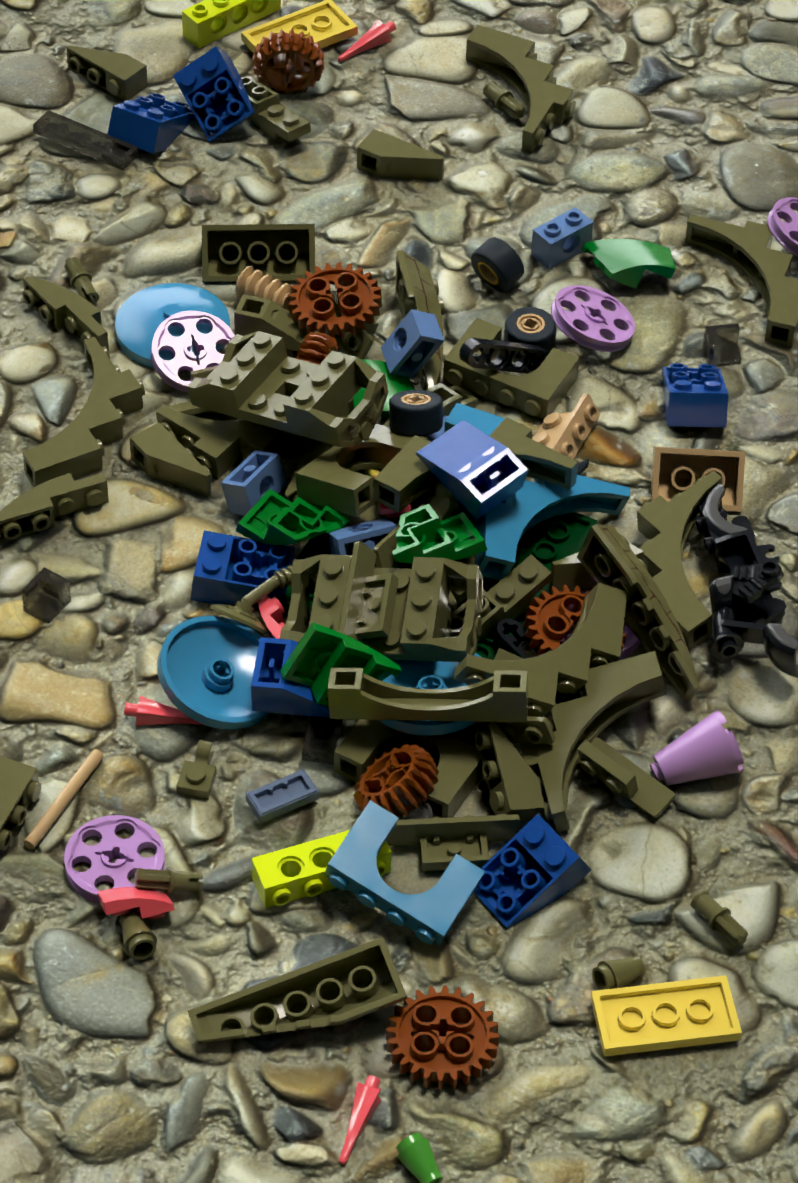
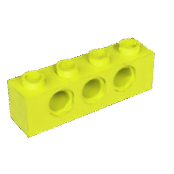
M204 0L182 11L183 37L199 49L280 10L281 0Z
M350 830L251 858L252 880L264 908L282 906L293 900L307 896L313 897L321 892L335 889L336 887L329 882L328 877L324 874L329 861ZM387 841L377 855V868L380 876L391 872L392 852Z

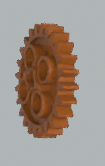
M338 262L335 268H331L330 264L326 263L324 270L315 266L314 274L305 271V279L297 278V285H292V293L288 294L289 311L292 314L293 322H298L299 329L307 327V334L317 331L324 334L327 333L333 338L335 334H339L344 339L345 332L348 331L355 336L356 328L365 331L366 323L373 324L374 316L380 315L379 308L382 307L381 287H378V280L372 279L370 272L363 274L362 267L355 271L352 264L342 268L341 262ZM330 284L335 286L341 317H336Z
M563 585L561 592L553 586L549 593L543 590L539 598L535 597L525 615L526 620L523 626L527 628L524 636L532 639L529 647L539 648L536 657L558 648L564 643L567 635L574 631L581 617L585 596L591 591L590 589L585 594H582L577 585L573 592H570L567 585ZM623 633L621 651L624 647L623 641L626 637L625 633Z
M447 985L443 986L441 993H436L435 989L429 986L428 995L424 996L421 991L416 990L415 1000L407 997L408 999L404 1000L403 1007L398 1005L394 1007V1016H389L388 1028H386L387 1052L391 1053L392 1064L400 1063V1074L411 1071V1082L422 1077L424 1078L423 1085L425 1088L429 1086L431 1081H436L438 1090L442 1089L444 1082H449L450 1086L456 1089L457 1080L461 1079L466 1085H470V1074L480 1079L482 1077V1068H491V1060L497 1057V1046H499L498 1022H493V1011H485L484 1001L474 1004L473 993L464 998L461 997V988L459 987L455 990L454 994H449ZM419 1050H428L429 1052H421ZM454 1052H463L464 1054H456Z

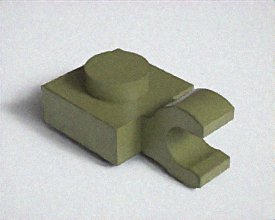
M199 740L195 761H184L176 785L177 794L209 800L217 774L216 766L210 765L213 757V752H210L212 742Z

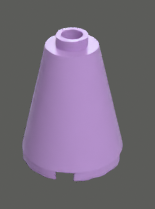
M720 711L711 713L653 755L654 763L650 764V769L654 778L658 781H663L665 786L743 771L744 767L742 764H744L736 738L732 731L729 732L722 726V724L727 722Z

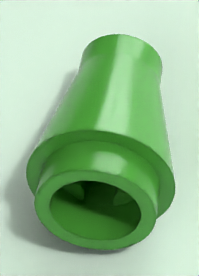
M421 1133L412 1134L397 1145L396 1149L399 1153L397 1158L420 1183H440L443 1180L429 1140L423 1138Z

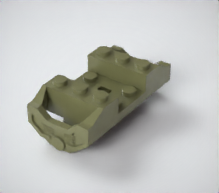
M261 331L245 336L236 334L228 342L222 362L206 378H194L187 386L191 404L194 406L339 447L359 446L363 440L370 437L376 420L382 414L388 395L385 373L376 371L358 357L332 350L320 365L287 356L283 337ZM361 387L366 388L363 399L349 413L347 403Z
M320 554L303 560L294 559L291 572L292 595L287 622L281 629L280 639L293 640L299 643L306 632L304 623L308 621L310 612L309 574H318L309 626L314 622L339 632L340 614L343 610L351 555ZM413 557L412 569L374 568L373 576L393 573L399 580L389 636L362 639L363 644L390 660L461 662L468 654L475 655L478 642L477 637L481 635L482 631L480 614L483 608V575L479 565H468L446 558ZM466 579L467 603L463 628L459 636L450 637L447 625L452 624L453 617L448 606L451 580Z

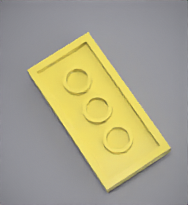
M325 0L241 32V41L254 53L257 44L261 43L263 37L269 38L271 31L279 34L282 28L285 33H289L293 28L295 34L303 31L305 37L312 36L314 42H319L320 49L358 35V26L332 0Z
M726 975L591 991V1003L604 1057L741 1040L742 1031Z

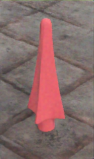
M378 20L355 44L338 57V61L343 62L363 51L391 42L390 33L396 30L395 23L389 21L384 25Z
M140 696L138 704L127 702L125 704L124 715L136 717L135 726L156 724L204 725L186 716L179 709Z
M368 1075L364 1085L357 1082L350 1123L339 1158V1163L342 1165L347 1163L362 1130L381 1101L378 1096L381 1091L378 1088L380 1079L376 1076Z

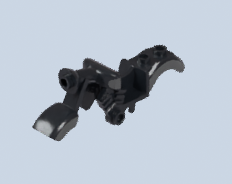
M717 484L706 495L703 504L699 505L700 515L695 516L697 530L699 534L704 533L705 536L703 540L708 555L713 554L718 572L731 573V575L714 579L709 587L715 636L710 652L718 659H728L742 651L745 642L764 644L765 652L774 666L780 671L797 678L798 665L796 664L798 642L787 634L780 624H775L783 619L785 608H787L784 600L773 598L771 592L782 588L781 579L784 577V574L779 565L780 557L768 558L765 556L769 552H774L775 546L772 544L757 546L755 534L746 516L735 517L731 523L727 521V512L722 507L725 488L722 484Z

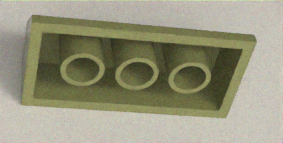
M315 224L202 225L203 282H237L241 272L249 266H252L254 271H263V276L269 274L273 280L279 279L281 281H297V278L304 279L305 271L314 274Z

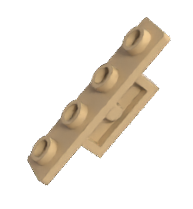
M583 394L572 412L548 414L537 433L532 437V440L574 459L600 417L598 408L590 395Z

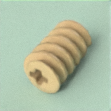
M252 266L246 267L239 275L235 287L236 297L239 300L243 294L272 300L289 311L288 294L292 293L291 286L287 283L282 285L281 280H273L269 274L263 276V271L261 270L254 271Z

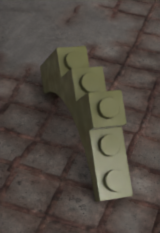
M477 24L467 38L466 60L496 73L520 95L529 116L523 129L521 151L532 154L536 146L543 143L548 129L551 130L554 124L562 126L567 117L573 115L576 102L573 101L574 90L556 84V77H553L554 65L537 60V53H534V41Z
M690 214L687 221L685 242L716 253L740 268L755 284L762 295L767 309V327L764 341L792 348L798 333V279L789 277L793 254L771 249L773 234L768 225L747 220L745 227Z
M95 336L84 340L85 360L93 375V387L86 404L77 417L60 433L46 442L23 452L24 471L33 487L71 473L73 479L103 469L102 456L105 455L103 445L123 439L122 426L125 425L124 415L143 409L142 396L145 395V389L142 381L136 379L130 369L121 372L117 364L113 365L107 348L105 346L101 347Z
M353 398L347 403L349 413L354 409ZM164 404L156 411L157 422H160L168 431H172L178 442L184 448H189L191 452H194L195 459L202 466L205 465L211 474L218 478L241 456L246 459L255 450L280 455L286 448H289L295 455L303 457L306 448L317 441L247 420L219 421L203 419L181 413Z
M506 417L489 435L508 447L527 467L526 477L547 481L568 490L576 484L578 461L532 440V429L524 424ZM415 435L374 478L375 501L400 513L414 499L437 487L441 481L416 455V452L431 443V441Z
M715 471L696 480L691 487L673 496L669 502L662 496H658L651 502L643 504L637 511L638 531L648 539L639 548L644 551L643 562L666 599L680 627L688 650L712 634V614L697 599L690 587L682 565V557L685 543L693 526L696 524L695 516L700 515L699 505L703 504L706 495L717 484H722V477Z
M598 583L585 596L581 617L572 635L558 648L537 657L520 660H491L468 654L455 668L454 680L471 685L494 676L495 670L528 671V716H545L555 706L556 690L564 694H575L588 682L589 666L594 668L616 662L621 657L627 592Z
M655 651L590 668L588 682L579 689L581 698L555 704L551 709L553 719L548 721L555 736L554 743L552 745L519 743L522 751L520 755L538 777L542 796L547 795L548 801L544 802L545 816L547 822L554 820L557 833L570 830L567 804L569 786L575 768L580 761L577 748L585 739L591 743L604 728L622 714L644 702L667 694Z

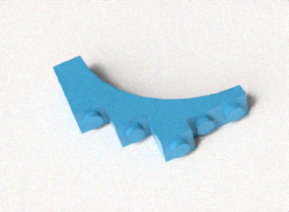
M577 475L576 484L570 490L543 480L534 479V482L525 480L523 487L507 498L505 503H500L476 520V529L485 540L487 551L475 555V565H479L483 577L502 580L509 574L515 563L519 540L535 525L554 516L573 512H601L620 515L630 498V487Z

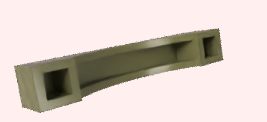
M363 668L330 669L327 688L330 719L527 722L529 703L528 671L495 670L494 676L467 686L447 689H417L375 679L365 674Z

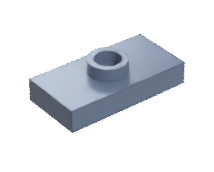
M304 769L246 793V802L260 823L319 799V791Z

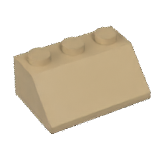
M653 446L651 501L658 496H662L669 502L673 496L691 487L696 480L715 471L722 477V485L725 488V495L722 498L723 509L726 511L742 512L745 452Z

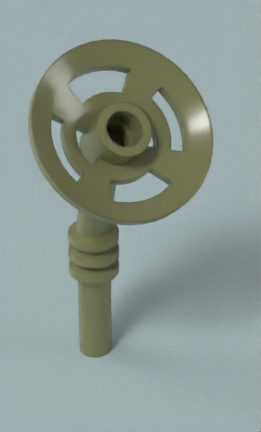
M289 565L286 569L282 568L280 571H275L272 577L242 597L241 602L237 601L235 606L214 604L210 606V609L267 635L268 631L265 626L252 615L255 609L252 606L278 587L283 589L285 585L290 586L292 584V566Z

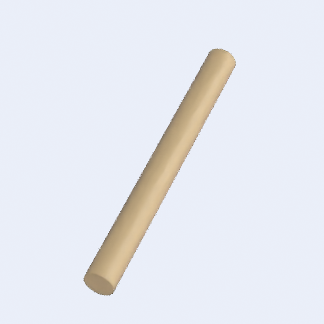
M93 749L23 841L25 847L30 850L35 849L104 758L101 751Z

